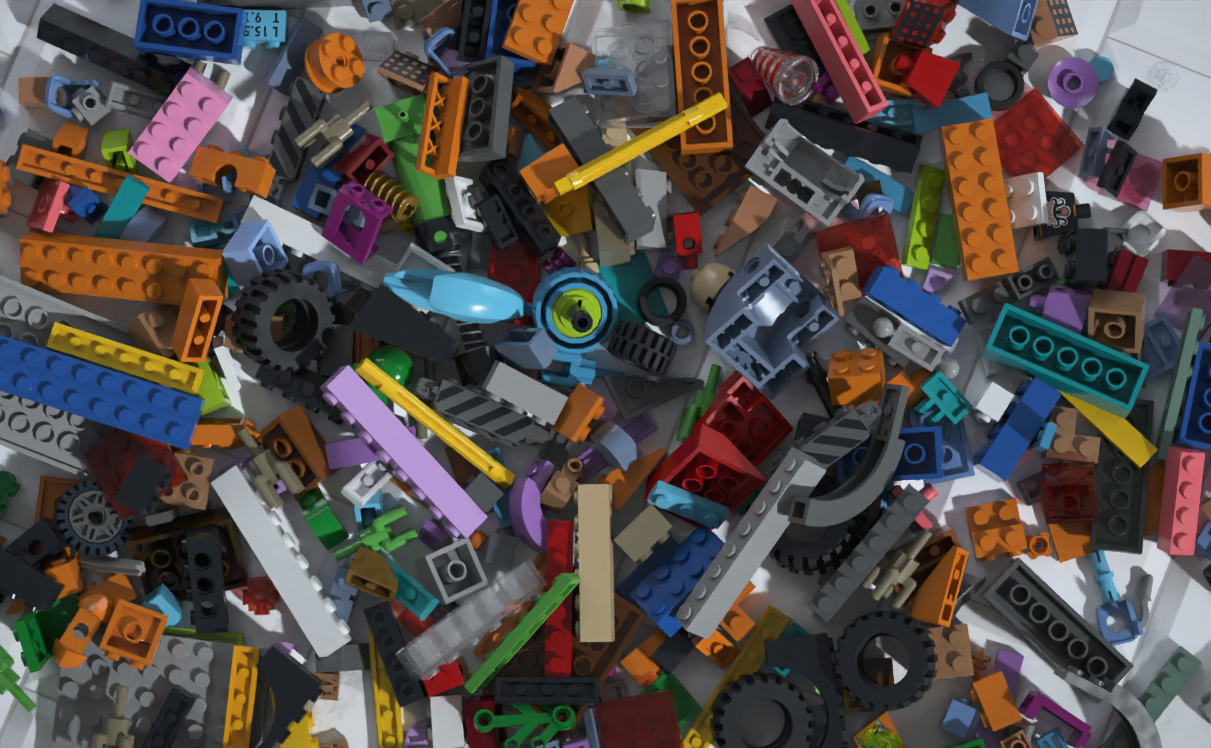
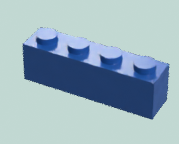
M356 123L350 126L354 134L343 142L344 151L320 171L313 164L311 165L290 203L293 208L319 222L323 217L325 219L328 217V215L307 206L316 183L338 190L345 186L331 168L366 132L368 133L367 129Z
M888 264L886 267L876 266L861 293L942 346L952 347L967 322L966 319L960 316L962 312L951 305L946 307L941 304V298L931 292L924 293L919 289L920 284L910 278H907V280L899 276L900 271Z

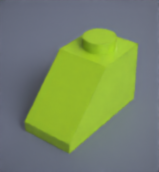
M129 128L105 131L101 150L107 167L139 176L137 159L128 153L134 144Z

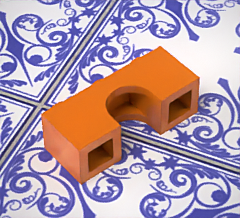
M209 144L208 148L197 147L189 175L198 182L221 187V177L226 176L231 171H237V179L234 185L243 193L267 199L276 169L268 164L269 160L263 157L254 156L251 159L247 158L242 152L231 150V153L223 152L222 148Z

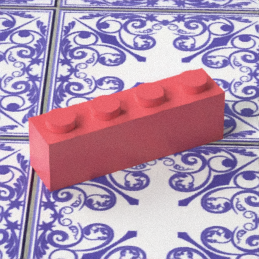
M1167 448L1156 548L1169 555H1194L1205 453L1194 448Z

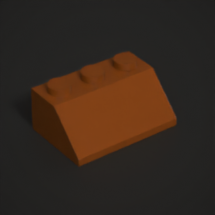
M300 405L278 415L260 432V436L255 439L257 445H263L265 451L270 449L278 461H287L306 488L299 494L295 493L292 495L296 501L319 487L342 469H329L325 449L326 443Z

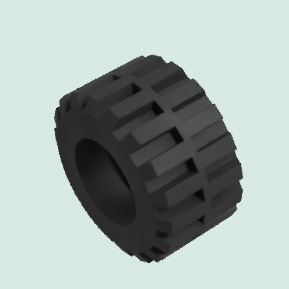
M630 321L618 322L607 347V351L612 356L658 376H665L678 349L676 343L671 339Z

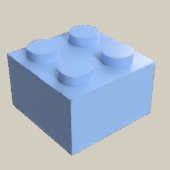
M268 219L242 223L222 251L224 260L228 264L240 290L245 285L249 286L251 284L250 280L256 275L262 277L261 274L264 271L284 269L289 261Z

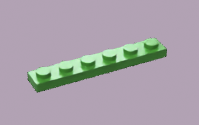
M575 573L559 574L553 580L552 588L548 592L542 593L536 599V606L519 618V625L502 637L501 641L503 643L486 655V662L469 674L468 678L470 680L464 687L470 694L480 693L579 584L581 579Z

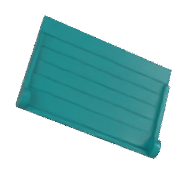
M636 245L634 247L635 255H630L631 264L600 267V260H594L598 263V274L608 282L616 296L619 311L617 314V325L619 321H630L639 325L647 323L638 312L637 297L642 287L655 277L652 276L653 272L645 252H636ZM659 287L653 289L647 298L649 310L656 316L662 317L669 314Z

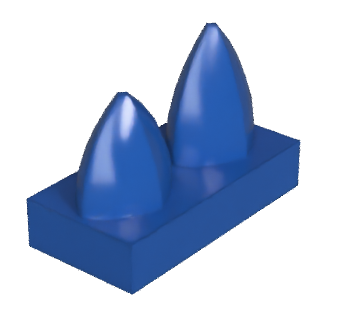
M69 184L68 191L71 200L67 204L92 226L107 212L109 206L87 186L81 188L77 185Z

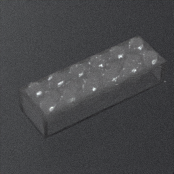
M530 559L520 561L395 655L413 680H429L439 672L437 667L441 664L452 663L461 656L458 651L467 647L470 649L482 640L480 637L482 633H491L503 624L501 622L502 618L516 615L523 609L522 603H527L530 600L532 602L544 593L542 588L548 584Z

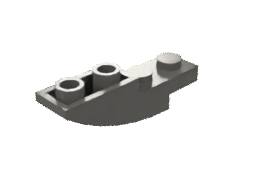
M1048 256L957 303L968 324L971 325L1001 310L1005 303L1011 305L1061 278Z

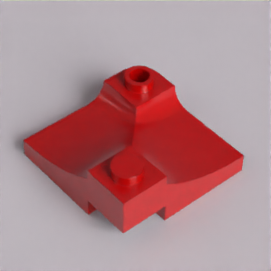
M735 370L718 387L719 392L713 403L691 430L694 432L701 424H704L720 432L757 467L794 428L765 394L759 392L752 382Z

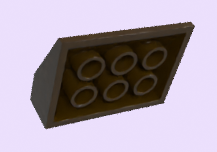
M225 506L176 517L173 521L154 526H147L146 524L132 528L128 543L134 560L144 562L146 570L142 573L140 579L146 596L163 583L180 602L188 600L187 586H191L190 578L185 577L184 563L188 562V555L182 552V538H186L188 528L219 526L225 590L228 591L251 585L238 526ZM199 553L196 555V557L200 560H205L209 558L208 555L204 553ZM206 577L199 579V581L203 584H208L211 582V580Z

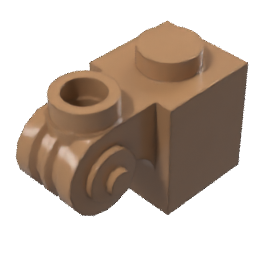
M571 456L564 462L562 461L560 464L561 470H556L540 496V504L558 515L561 514L579 484L577 482L578 479L582 480L584 476L585 465L582 464L580 459Z

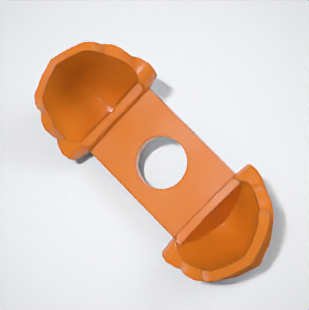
M92 593L78 603L79 611L61 639L56 638L53 643L52 652L54 660L59 667L66 669L77 668L86 661L87 657L83 652L101 624H109L114 612V604L107 595ZM79 623L87 625L89 629L88 635L83 639L77 638L74 634V628Z

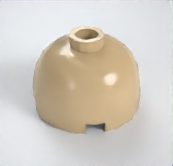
M711 263L702 269L696 268L690 276L692 281L690 297L693 303L709 315L710 309H712L721 291L736 272L721 263Z

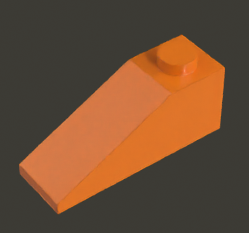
M660 448L637 459L626 471L615 469L608 476L603 473L595 484L612 485L613 507L620 511L667 450Z
M952 546L918 589L916 597L911 604V617L923 622L950 627L969 555L968 551Z
M66 557L55 559L51 561L52 565L44 571L65 585L57 599L79 593L86 587L76 558L67 560ZM18 598L6 610L7 616L28 609L24 606L26 601Z

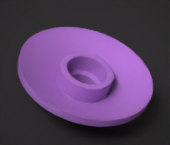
M1072 57L1063 59L1053 66L1048 75L1047 87L1050 96L1059 105L1066 108H1080L1087 105L1095 97L1099 87V79L1096 70L1090 63L1083 59ZM1070 80L1074 81L1076 88L1070 89L1067 86V82Z

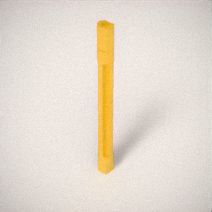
M718 92L569 172L564 178L554 182L552 186L558 197L571 190L574 191L726 109L727 103L722 94Z
M367 357L355 368L357 374L438 436L503 489L511 486L515 478L513 473L411 394Z

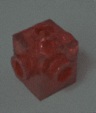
M247 577V589L242 590L243 605H248V611H254V615L270 614V610H275V603H280V594L274 588L270 577ZM263 593L266 597L259 599L257 595Z

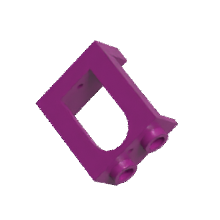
M352 180L338 190L321 236L360 264H363L377 253L379 246L374 243L383 219L392 213L394 208ZM349 205L359 208L364 215L365 224L361 233L342 220L344 212Z
M1033 690L1028 692L1018 708L1021 715L1034 720L1042 708L1074 729L1066 741L1068 746L1079 748L1087 744L1091 737V733H1089L1092 728L1091 726L1041 693Z

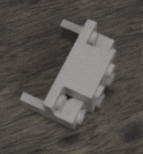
M782 118L770 128L744 166L745 169L763 181L760 186L800 215L807 213L826 228L830 226L842 207L850 202L865 181L861 173L849 169L795 130L788 123L787 119Z

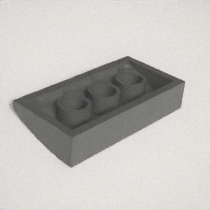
M503 55L462 65L461 76L470 79L458 162L490 161L505 158L514 62Z

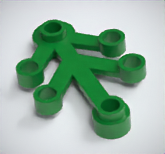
M505 705L512 706L521 714L494 716L490 710L482 709L476 712L473 721L475 729L482 733L491 731L493 727L522 726L513 737L505 741L504 748H508L507 745L510 743H514L517 748H520L521 743L538 725L549 724L541 735L533 737L530 743V748H536L534 746L535 742H541L543 744L541 748H546V743L558 730L565 731L574 725L576 716L573 709L567 705H540L547 713H537L528 705ZM562 715L565 716L567 720L565 722H560L557 717ZM481 720H486L489 724L487 726H481L479 722Z

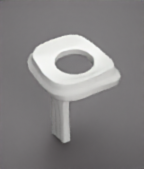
M1140 210L1133 214L1122 226V228L1129 229L1126 240L1120 247L1145 258L1165 236L1166 229L1150 214ZM1143 225L1149 230L1150 238L1145 244H1137L1131 239L1130 232L1134 226Z

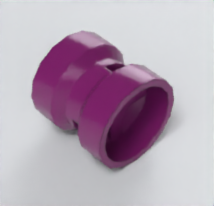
M828 72L812 87L814 92L825 97V102L830 106L840 97Z
M559 246L553 251V257L545 259L541 263V266L549 275L557 269L576 265V262Z

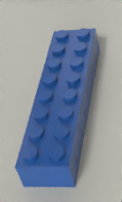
M0 335V391L178 448L190 449L205 399Z

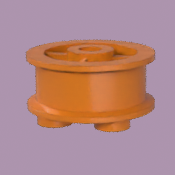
M329 34L323 39L311 43L306 50L304 63L307 75L311 82L322 92L336 94L345 88L353 87L359 83L365 72L364 60L360 49L351 37L344 34Z

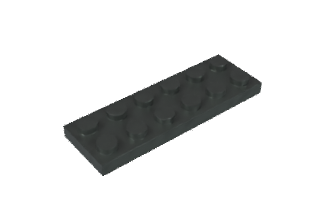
M1136 399L1131 412L1125 419L1151 442L1154 401ZM1098 432L1100 447L1098 463L1095 464L1094 483H1097L1099 519H1091L1089 549L1141 555L1143 551L1150 459L1138 469ZM1092 509L1091 514H1096V509Z

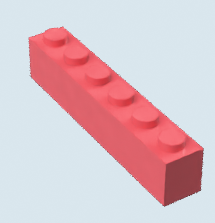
M790 0L854 124L875 117L889 104L835 1Z

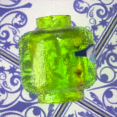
M881 724L874 725L868 729L862 738L863 748H902L899 734Z

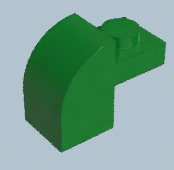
M319 487L297 500L302 509L303 516L327 550H330L349 537L344 525L332 510Z

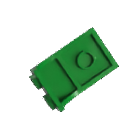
M75 593L57 599L49 612L39 610L36 613L26 609L14 622L15 627L12 628L16 642L21 644L23 650L21 652V660L24 667L29 668L30 673L40 671L47 661L53 657L52 650L55 639H61L66 631L67 622H72L80 609L78 606V594Z

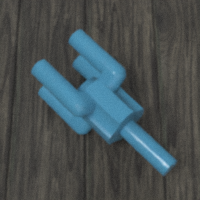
M559 350L552 360L563 361L562 372L540 369L539 379H541L542 384L574 389L577 383L592 385L594 378L603 379L606 375L625 376V372L596 368V360L582 358L580 354Z

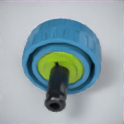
M567 266L553 271L539 283L537 290L533 294V302H531L532 319L535 328H544L557 350L581 354L599 348L614 332L615 324L618 321L617 299L611 286L598 273L585 267Z

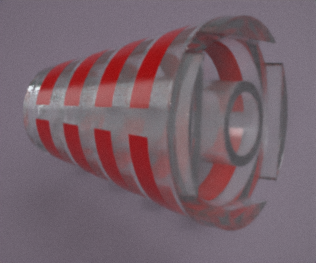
M759 46L751 53L750 60L763 81L783 103L797 105L812 93L813 89L810 87L813 82L817 83L818 66L813 59L767 46Z

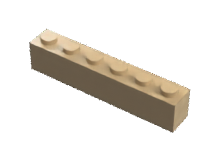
M582 484L578 485V490L574 491V506H578V516L574 517V530L579 532V543H575L574 546L575 558H579V569H575V574L581 579L579 582V595L575 597L576 611H580V621H576V636L580 637V642L615 641L612 485Z

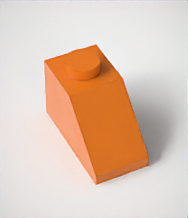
M65 121L53 138L52 152L83 160L87 151L89 129Z

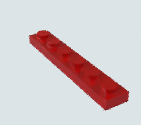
M548 520L546 592L552 588V582L559 574L574 573V521ZM574 589L546 619L545 677H572Z

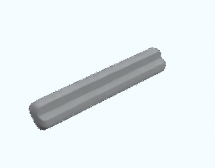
M88 556L79 558L82 569L141 576L146 570L144 562L139 560L107 556L103 558L97 557L96 559H89Z

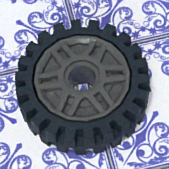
M86 480L84 483H77L63 494L55 507L53 528L57 530V539L63 541L61 545L64 548L68 546L70 553H78L81 558L87 556L89 559L103 558L116 551L126 541L133 527V524H131L133 514H130L131 508L115 500L120 490L119 488H111L113 484L108 482L102 484V480H96L95 482ZM88 515H94L98 520V524L91 523Z

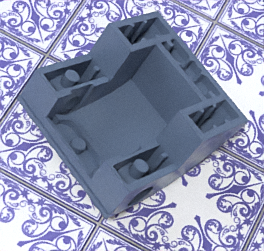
M767 243L734 274L723 288L708 316L703 339L766 396L773 400L810 368L803 351L840 319L835 309L831 310L829 301L826 302L824 294Z

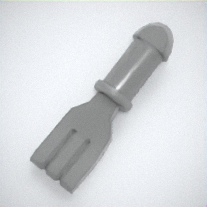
M1151 574L1143 576L1141 596L1139 597V600H1141L1139 621L1142 623L1143 628L1146 627L1149 619L1148 602L1152 601L1151 593L1154 577Z

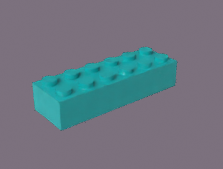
M1005 303L981 354L986 359L1027 377H1037L1052 388L1123 419L1131 412L1150 367L1148 364L1008 303Z

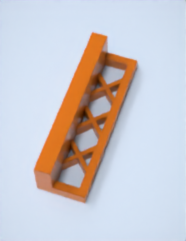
M437 72L430 73L415 170L436 180L456 175L470 79L464 76L449 79ZM438 82L445 85L443 96H440L437 90ZM436 105L440 112L439 120H436L433 113L434 106ZM432 129L436 135V143L434 145L429 137ZM427 154L430 155L433 161L432 168L425 166Z

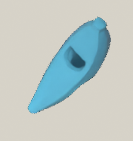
M411 269L385 273L382 278L383 286L405 301L420 308L446 315L454 320L499 324L516 321L523 316H532L531 304L527 303L521 294L506 285L475 274L435 269Z

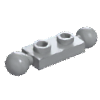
M880 317L874 321L872 326L874 334L880 338H891L887 346L930 373L936 366L947 379L958 375L960 370L958 362L952 358H941L945 350L902 323H900L896 330L893 328L891 320L886 317Z

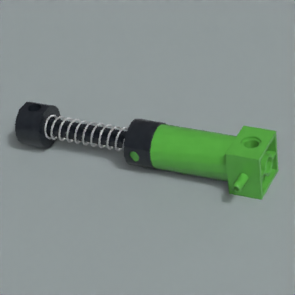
M424 93L374 108L384 142L395 154L392 160L399 183L406 190H409L412 195H416L419 198L418 208L410 217L417 246L454 269L455 272H463L462 269L465 265L460 263L459 259H461L462 255L458 253L461 249L469 246L470 241L466 229L456 227L452 220V209L445 192V180H436L415 170L426 104ZM432 129L429 137L434 145L436 143V135ZM427 154L425 166L432 168L433 161L430 155ZM456 320L457 323L454 326H458L460 332L457 336L462 338L460 346L464 345L465 348L463 354L454 357L462 387L469 388L484 383L495 360L502 363L504 361L494 345L488 346L486 345L488 341L483 340L482 336L485 332L480 330L479 327L482 323Z

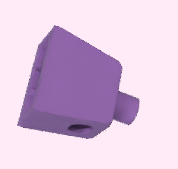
M1051 285L1047 297L1032 294L1028 308L1043 312L1042 319L1081 335L1093 289Z

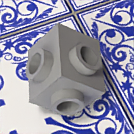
M93 86L87 90L82 87L71 95L74 100L69 104L72 107L70 112L78 122L83 121L88 129L111 112L110 108L104 107L106 101L104 93L100 89L95 90ZM85 103L91 104L92 108L87 107Z

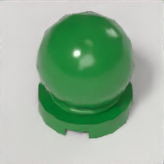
M383 345L373 349L368 354L367 358L405 389L410 385L415 369L411 357L402 348L395 345ZM354 363L351 368L355 371L359 363ZM357 374L378 398L387 405V397Z

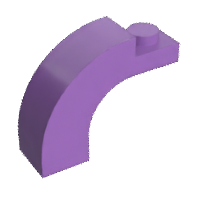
M415 426L406 427L417 439ZM360 437L325 444L330 470L380 460L375 454L377 450L371 443L366 444Z
M534 460L526 470V477L514 478L508 501L509 515L516 534L529 548L537 553L546 554L548 521L541 511L540 496L555 467L548 460Z

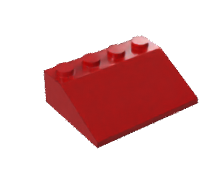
M701 424L648 476L644 501L647 502L648 494L657 481L660 480L729 507L730 514L765 482V477L725 435ZM660 508L697 528L701 525L699 522Z

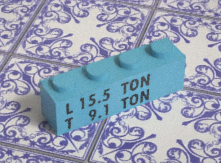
M244 10L248 18L243 49H255L256 45H266L267 49L278 50L286 44L288 40L289 15L285 10Z

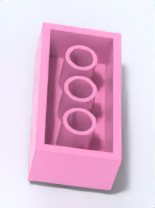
M191 66L128 153L171 183L227 108L233 96Z

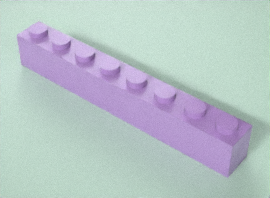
M349 365L341 366L320 387L324 392L323 398L331 406H337L342 412L340 414L342 419L349 425L353 424L359 430L358 436L366 444L371 443L377 450L375 452L377 457L384 463L388 462L395 469L393 474L401 482L406 481L412 488L410 490L412 495L419 501L423 500L429 506L428 512L435 519H441L446 525L445 530L450 536L455 539H467L485 521L488 516Z

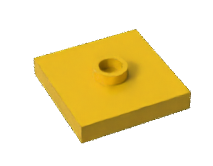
M588 184L574 191L571 190L560 197L557 195V197L546 204L543 201L541 202L543 212L558 231L561 238L596 231L591 190Z

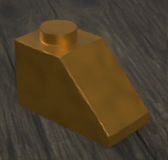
M360 546L348 570L344 584L393 603L399 584L385 557L372 549Z

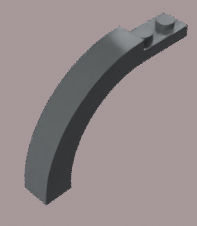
M884 383L879 405L882 413L876 418L869 448L858 469L843 485L830 493L817 497L793 495L788 517L789 522L814 527L836 525L858 515L876 500L890 481L903 452L905 441L898 439L909 387Z
M1070 664L1068 668L1057 665L1054 671L1055 675L1102 699L1117 712L1126 728L1130 748H1162L1161 739L1152 717L1143 704L1128 690L1106 676L1103 681L1092 675L1087 679L1082 676L1083 671Z

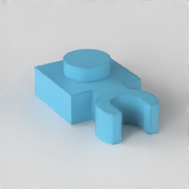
M224 218L218 224L204 220L188 223L192 244L196 248L219 244L218 238L231 239L235 234L234 229L226 230L227 227L233 226L231 218Z

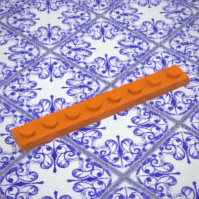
M25 144L22 145L16 169L83 188L87 186L90 190L116 196L126 176L130 175L151 187L142 204L218 224L224 202L223 198Z

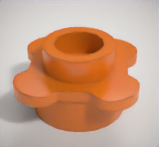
M1040 532L1039 535L1035 536L1029 534L1025 537L1029 550L1027 556L1030 559L1035 560L1038 556L1043 555L1049 557L1052 554L1053 549L1050 547V536L1047 532ZM1037 543L1041 544L1040 548L1036 547Z

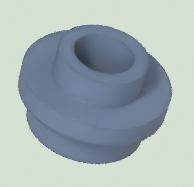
M684 319L675 321L669 328L670 339L678 345L688 344L694 337L693 325ZM679 328L686 330L687 334L684 337L677 335Z

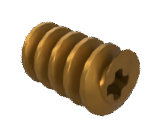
M374 172L363 185L365 189L394 208L393 212L388 216H391L395 221L407 220L418 208L419 198L416 195H412L409 190H406L403 185L398 184L396 180L391 179L388 174L381 175L379 172Z

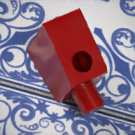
M923 50L915 52L912 59L900 53L893 64V67L904 72L900 86L929 109L940 107L960 66V63Z
M699 212L672 214V225L676 255L682 256L683 270L698 268L697 254L703 253ZM687 237L692 238L693 245L689 248L684 247V239Z
M463 656L417 673L426 698L465 684L470 680L468 678L470 673Z

